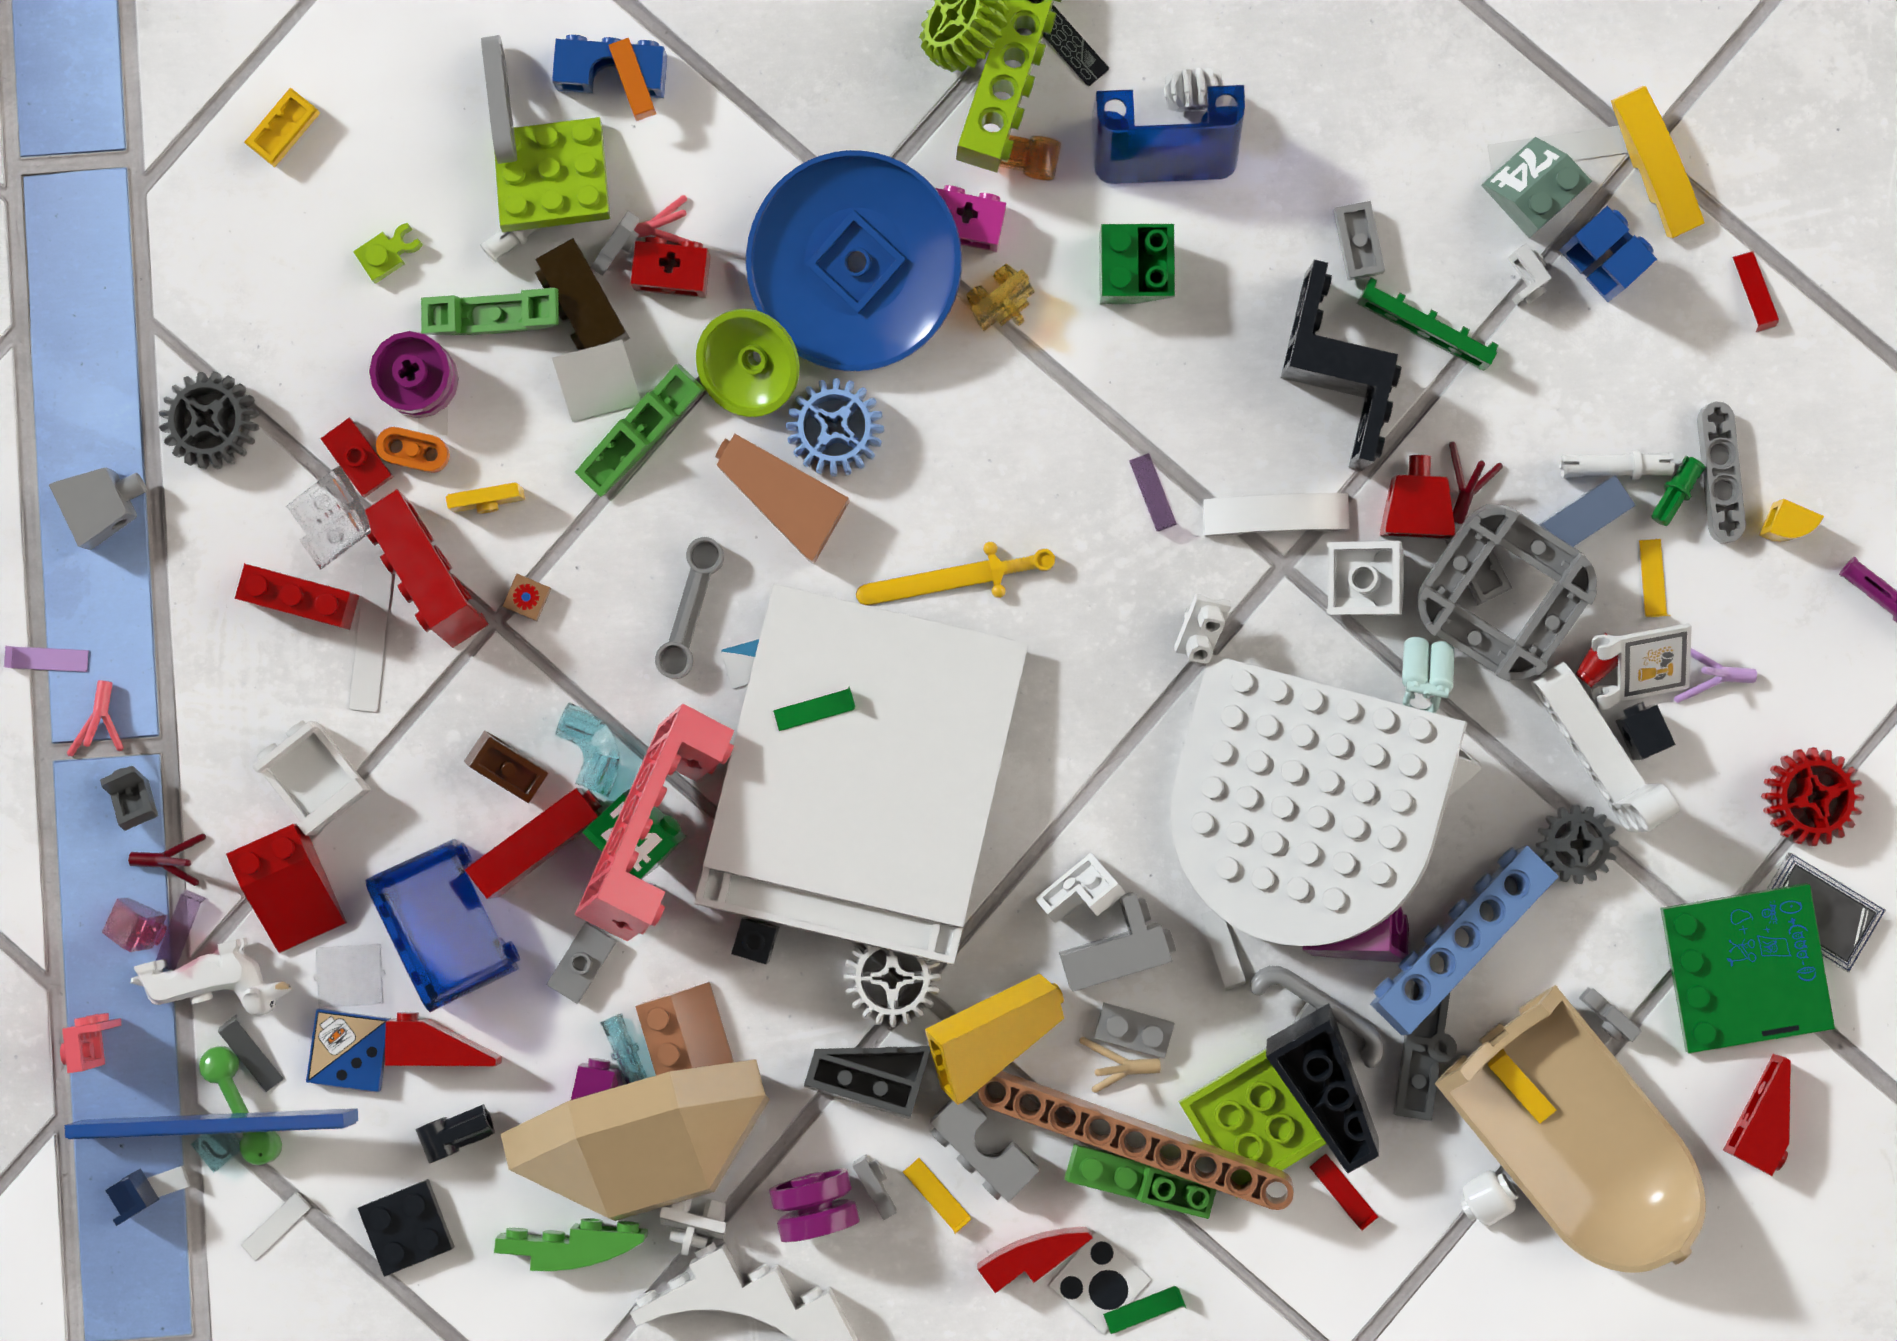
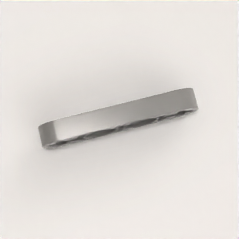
M500 35L481 38L495 156L498 164L517 161V152L502 40Z
M1716 401L1700 410L1697 425L1701 462L1705 465V470L1702 474L1708 530L1715 541L1729 543L1738 540L1743 535L1746 522L1735 416L1729 405ZM1716 410L1718 416L1724 417V422L1718 424V435L1726 433L1727 438L1720 437L1710 441L1709 436L1716 434V426L1714 422H1708L1707 418ZM1714 445H1722L1728 450L1729 457L1725 464H1716L1711 459L1710 452ZM1720 480L1728 482L1732 487V495L1726 501L1718 499L1714 493V486ZM1733 504L1734 510H1729L1726 513L1728 523H1734L1735 529L1729 531V536H1727L1725 530L1719 529V523L1725 521L1724 511L1717 513L1716 507L1723 508Z

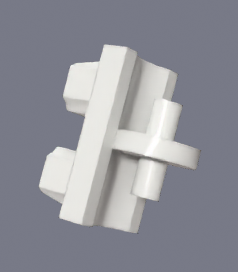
M1195 593L1191 605L1186 608L1184 613L1185 620L1174 645L1176 653L1187 654L1190 661L1204 664L1209 663L1231 609L1230 600H1213Z
M692 1199L667 1207L662 1206L659 1216L660 1224L686 1231V1233L672 1230L669 1239L670 1241L683 1244L681 1255L688 1256L691 1246L701 1249L706 1247L708 1239L695 1236V1233L724 1240L727 1223L724 1222L726 1208L724 1202L707 1199L702 1216L689 1213Z

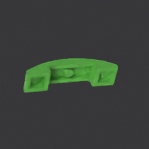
M557 288L521 290V293L491 296L460 298L450 295L421 298V333L426 335L500 334L538 330L559 325Z

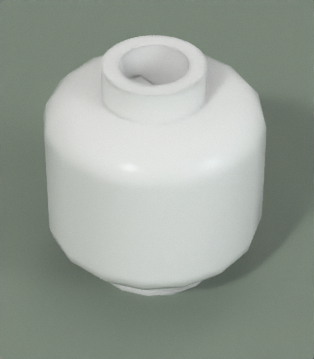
M1489 1170L1463 1186L1465 1200L1461 1201L1460 1204L1471 1221L1478 1219L1485 1226H1491L1515 1210V1200L1518 1199V1194L1504 1173L1498 1175L1496 1172Z

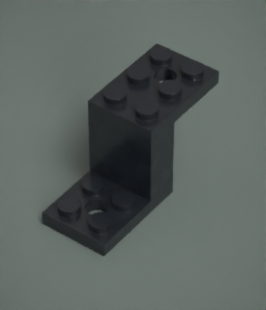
M1314 259L1304 275L1281 378L1364 398L1349 468L1363 471L1371 463H1374L1376 458L1380 459L1385 437L1380 436V432L1384 422H1389L1393 408V401H1389L1388 397L1392 388L1397 387L1402 367L1396 365L1398 354L1315 335L1316 331L1319 332L1324 310L1318 309L1319 303H1322L1324 296L1327 297L1332 275L1326 274L1328 262Z

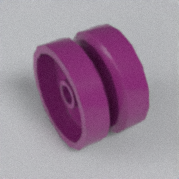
M412 331L394 334L383 341L372 355L369 373L373 389L382 401L404 416L414 418L433 416L446 408L456 394L459 381L456 363L446 349L426 334ZM415 372L416 379L411 381V375Z
M847 1169L815 1172L770 1188L769 1193L773 1209L783 1212L793 1211L782 1216L777 1222L781 1242L808 1240L835 1233L859 1223L860 1219L856 1202L848 1199L836 1200L848 1194L852 1189Z

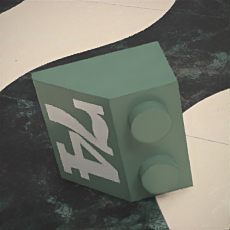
M1534 137L1481 186L1530 238L1579 195L1592 180L1568 154Z

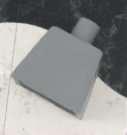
M100 468L49 484L78 547L88 550L97 547L137 517V513L130 500L147 492L145 483L138 473L120 480L118 474L109 468Z

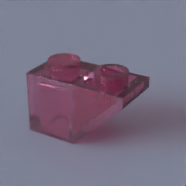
M119 898L112 908L102 933L129 952L152 949L154 945L160 944L166 933L167 926L164 925L167 915L130 898Z

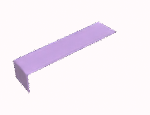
M5 646L4 667L87 672L89 650Z

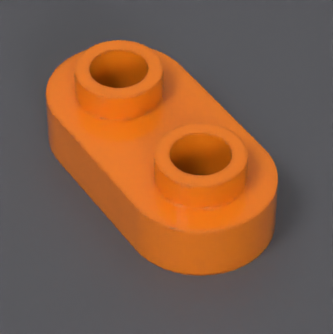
M389 427L384 429L376 440L378 455L390 464L435 473L444 469L449 462L450 451L447 444L433 435L399 427ZM398 440L401 441L403 445L401 451L393 453L391 450L392 443ZM430 449H436L438 452L437 458L434 461L426 459V453Z

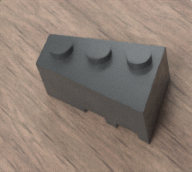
M929 1046L815 1049L804 1088L910 1119L931 1050Z

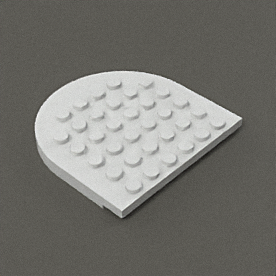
M1212 654L1209 663L1206 664L1171 794L1170 817L1173 842L1187 879L1206 905L1219 917L1246 934L1264 941L1292 946H1320L1341 942L1374 928L1392 915L1407 900L1420 882L1428 866L1456 770L1467 722Z

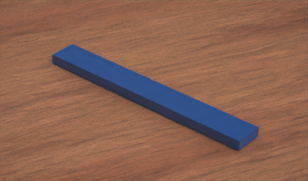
M358 1108L87 1119L64 1126L65 1138L69 1140L343 1129L356 1124L359 1120Z

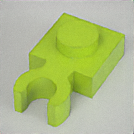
M408 223L398 226L394 232V237L388 239L386 234L381 232L353 251L375 284L405 265L400 257L401 254L404 252L414 253L422 247L423 244L418 238L411 243H404L403 238L405 234L413 230Z

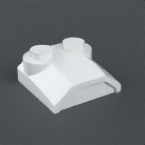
M1401 541L1327 542L1329 557L1328 607L1326 615H1402L1404 601V557Z

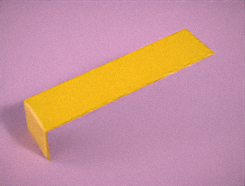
M1661 539L1639 540L1645 617L1671 616L1667 614Z
M1504 1048L1487 1063L1489 1068L1539 1124L1557 1111L1506 1054Z
M920 1158L903 1171L905 1176L953 1229L954 1234L971 1220L970 1215Z

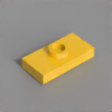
M290 87L244 143L275 168L319 116L320 111Z
M516 482L447 494L448 496H446L447 508L454 513L476 509L477 514L491 513L499 510L498 505L525 500L524 489Z

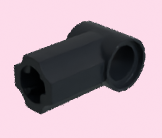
M484 1104L451 1118L443 1117L415 1129L429 1164L457 1153L461 1147L495 1134L493 1120Z

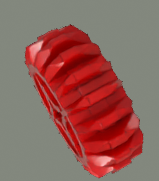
M1816 747L1808 748L1806 754L1802 749H1797L1793 751V759L1788 755L1780 758L1783 768L1777 765L1770 768L1771 773L1776 779L1768 778L1763 781L1766 786L1772 787L1771 793H1762L1761 797L1764 800H1771L1772 805L1765 807L1763 811L1765 814H1776L1771 820L1770 825L1772 827L1783 825L1780 833L1782 837L1788 838L1793 834V842L1796 844H1802L1806 839L1808 846H1817L1820 839L1823 844L1829 845L1833 840L1832 835L1836 838L1845 837V831L1842 826L1846 828H1854L1856 826L1850 815H1861L1862 810L1854 807L1855 801H1863L1865 797L1862 794H1855L1854 788L1860 787L1862 782L1861 780H1850V777L1856 770L1854 767L1842 769L1845 763L1844 757L1837 756L1832 760L1831 750H1823L1819 755ZM1811 767L1824 771L1830 776L1834 784L1824 786L1820 783L1818 776L1813 775ZM1798 774V777L1795 778L1797 783L1796 791L1793 795L1787 797L1789 784L1794 776ZM1813 791H1816L1818 798L1813 799V802L1809 803L1807 796L1812 795ZM1838 797L1836 809L1833 815L1827 819L1830 816L1829 804L1832 799ZM1802 808L1806 812L1808 819L1813 820L1815 827H1809L1798 821L1792 814L1791 809Z

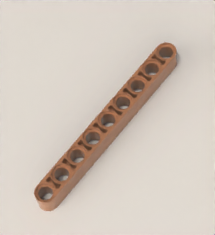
M999 1072L978 1090L980 1101L989 1109L1263 1207L1281 1210L1289 1206L1293 1200L1294 1187L1292 1179L1286 1172L1010 1073ZM993 1081L1001 1083L1005 1087L1006 1095L1002 1098L992 1097L988 1093L987 1084ZM1026 1094H1034L1039 1098L1041 1107L1037 1110L1026 1109L1022 1104V1097ZM1063 1106L1069 1107L1075 1112L1076 1119L1069 1123L1062 1122L1057 1117L1056 1110ZM1096 1119H1104L1109 1123L1111 1131L1106 1135H1098L1092 1130L1091 1122ZM1133 1131L1140 1132L1145 1137L1146 1143L1142 1147H1132L1127 1143L1126 1135ZM1167 1144H1174L1180 1149L1181 1155L1175 1160H1168L1161 1154V1148ZM1204 1156L1210 1157L1216 1162V1168L1212 1172H1202L1197 1168L1196 1161ZM1238 1169H1244L1251 1174L1252 1179L1245 1185H1238L1231 1179L1232 1173ZM1273 1182H1281L1286 1186L1287 1192L1282 1197L1276 1198L1270 1196L1266 1188Z

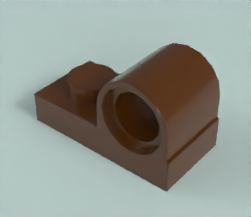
M485 730L464 760L468 767L528 804L549 774L545 769L522 756L508 744Z

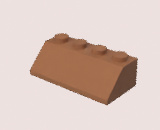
M710 982L642 1002L635 1006L656 1075L670 1071L734 1062Z

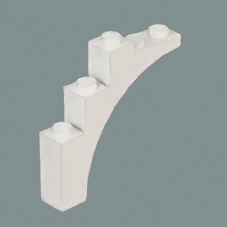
M714 1242L706 1244L705 1248H699L694 1251L696 1258L692 1259L689 1264L694 1274L690 1277L688 1272H685L668 1282L670 1288L657 1294L655 1289L646 1292L635 1299L637 1305L630 1312L636 1326H639L663 1315L690 1310H723L750 1316L778 1328L795 1341H858L831 1287L823 1291L820 1286L815 1287L800 1296L802 1302L797 1303L778 1264L771 1268H768L767 1264L757 1267L747 1274L749 1280L745 1281L725 1242L718 1246Z

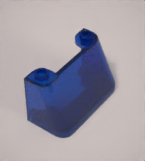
M456 839L449 840L365 880L367 890L423 1005L429 1012L441 1009L519 970L516 962L521 960L513 942L509 941L506 943L503 938L498 937L472 881L465 871L469 867L468 864L472 862L471 854L463 842L458 844Z

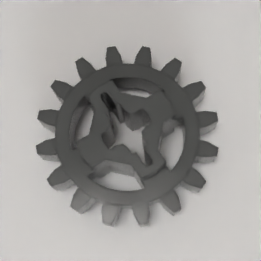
M1571 805L1570 813L1564 807L1558 808L1557 814L1559 818L1547 816L1545 819L1550 825L1549 828H1539L1537 831L1545 836L1544 841L1536 843L1537 848L1545 849V854L1540 858L1544 862L1550 861L1551 865L1549 867L1555 873L1561 871L1560 881L1567 882L1571 875H1573L1575 884H1583L1584 875H1586L1589 881H1596L1597 874L1595 871L1607 873L1609 869L1605 861L1616 860L1617 858L1613 853L1609 852L1610 847L1619 845V841L1610 840L1609 835L1616 830L1615 827H1604L1603 823L1606 821L1607 816L1600 814L1593 817V807H1586L1583 813H1581L1580 805ZM1566 823L1565 832L1559 838H1555L1559 828ZM1587 823L1596 830L1599 837H1594L1587 830ZM1583 840V847L1578 849L1571 848V841ZM1596 850H1599L1595 860L1588 865V858ZM1555 851H1560L1567 858V865L1569 867L1559 860Z

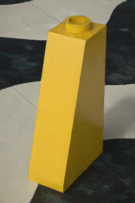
M1039 973L925 1029L940 1087L957 1105L966 1101L1064 1019L1061 1007L1064 997L1056 983L1051 984Z

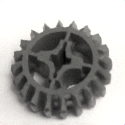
M213 371L208 379L204 372H198L196 383L189 376L184 377L185 388L182 389L174 385L172 390L177 394L174 399L167 396L163 398V401L170 405L169 411L161 410L159 412L161 417L168 419V422L163 423L159 428L164 433H171L164 439V443L168 446H175L172 454L178 458L184 456V463L190 466L197 461L198 467L206 470L211 462L213 468L221 469L223 458L228 464H235L233 453L236 452L241 456H245L247 451L242 447L243 443L247 442L252 445L255 443V439L248 435L249 430L258 431L260 429L258 424L250 422V419L259 416L257 409L248 408L255 402L254 397L244 395L247 388L241 383L235 385V379L229 375L222 380L221 374ZM208 393L225 394L219 401L215 399L208 405H203L196 400L198 397ZM234 407L236 418L233 431L231 432L227 426V419L233 412L231 408ZM188 409L192 420L186 429L188 432L186 434L184 430V417ZM200 411L212 415L211 419L219 431L207 426L208 422ZM210 436H216L223 441V443L213 448L200 449L195 447L200 440L204 442Z

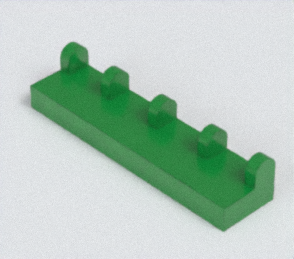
M1370 277L1356 304L1482 371L1492 364L1499 346L1497 343L1492 341L1487 347L1467 336L1470 329L1463 326L1460 332L1436 320L1438 312L1431 309L1429 314L1426 315L1404 303L1406 295L1399 292L1397 297L1394 298L1375 288L1377 280Z

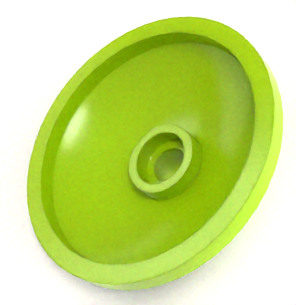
M735 309L725 312L706 326L697 344L696 366L701 383L709 396L731 413L745 417H759L770 414L789 400L797 386L800 364L796 346L786 329L774 318L763 312L752 309ZM754 352L761 356V362L754 359Z

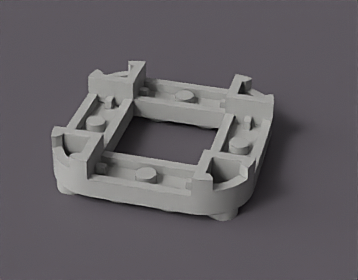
M1486 504L1474 511L1464 521L1421 584L1417 595V609L1423 624L1432 635L1442 638L1493 671L1499 678L1510 681V679L1521 680L1536 674L1540 675L1548 667V660L1588 604L1592 605L1597 594V579L1592 564L1578 549L1509 506ZM1496 544L1501 545L1556 581L1515 640L1456 603Z

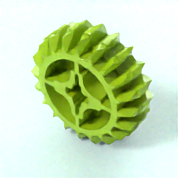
M934 0L935 4L932 9L926 11L928 17L921 24L924 30L919 36L922 40L921 48L925 51V55L935 65L952 73L956 70L963 72L967 66L974 68L977 60L980 58L985 60L986 53L990 48L995 49L993 44L998 38L1002 37L1000 31L1007 25L1008 22L1005 17L1010 11L1006 7L1008 0Z

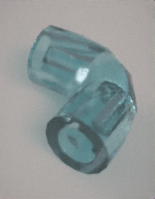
M569 702L560 718L555 736L575 744L582 752L583 763L575 784L609 797L616 781L620 762L616 738L602 719L587 709Z

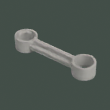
M709 537L697 538L687 548L686 559L691 568L669 642L663 644L655 656V664L658 671L671 679H679L686 676L693 667V655L689 647L711 574L717 572L724 562L722 547ZM702 543H710L719 553L716 563L707 569L698 568L693 561V550ZM670 648L682 649L687 657V666L678 674H670L661 665V657Z

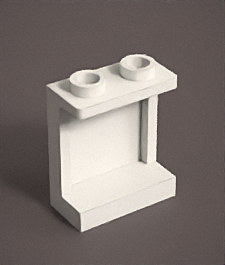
M302 720L286 732L288 738L277 746L273 743L263 749L257 755L259 761L252 767L256 772L264 775L300 821L297 823L298 827L305 836L318 833L371 791V789L320 724L314 721L305 723Z

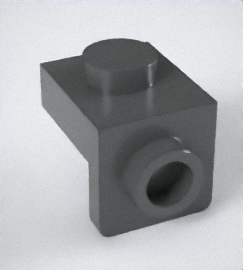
M134 766L118 769L100 780L102 788L111 796L117 823L124 831L158 816L149 780Z

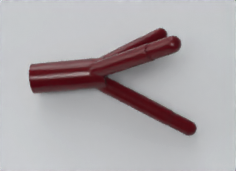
M1452 441L1449 443V448L1459 489V495L1453 509V517L1455 523L1462 525L1466 519L1473 496L1503 468L1502 463H1497L1478 480L1485 466L1484 461H1479L1466 486L1457 446Z
M203 833L162 853L131 852L128 859L129 865L135 867H160L193 886H198V879L175 867H188L191 865V861L189 859L172 858V856L204 841L206 835Z

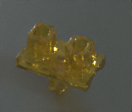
M1004 264L993 275L995 282L999 286L989 294L980 285L974 287L966 294L972 307L970 309L974 318L983 331L996 322L1002 327L1011 319L1017 326L1023 324L1025 320L1020 312L1030 305L1027 298L1035 293L1029 282V276L1023 269L1017 272L1008 264Z

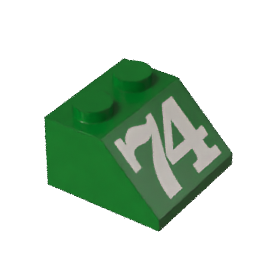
M630 789L618 797L582 832L601 852H603ZM653 807L649 818L653 820V824L645 839H639L635 848L639 855L635 865L629 872L641 880L659 867L687 837L681 831L678 821L670 815H665L658 807Z

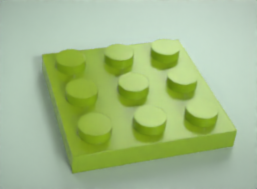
M600 117L514 127L517 161L498 164L495 156L499 223L502 233L610 219L603 129Z
M1266 1049L1178 1101L1202 1142L1280 1170L1286 1169L1326 1144L1267 1059ZM1238 1169L1232 1173L1231 1179L1238 1185H1245L1251 1181L1252 1176L1248 1171Z

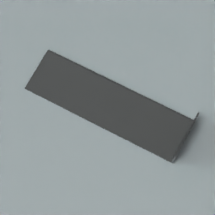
M236 1014L219 1027L218 1033L267 1092L284 1078L236 1020Z

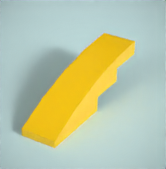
M1641 86L1611 100L1632 165L1640 171L1649 201L1656 203L1666 236L1674 238L1704 224L1701 210L1678 151L1647 87Z

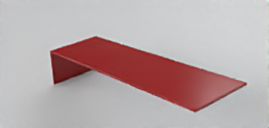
M1751 251L1732 257L1758 324L1756 332L1776 327L1779 318L1754 252Z
M1326 1153L1309 1167L1361 1231L1379 1217Z

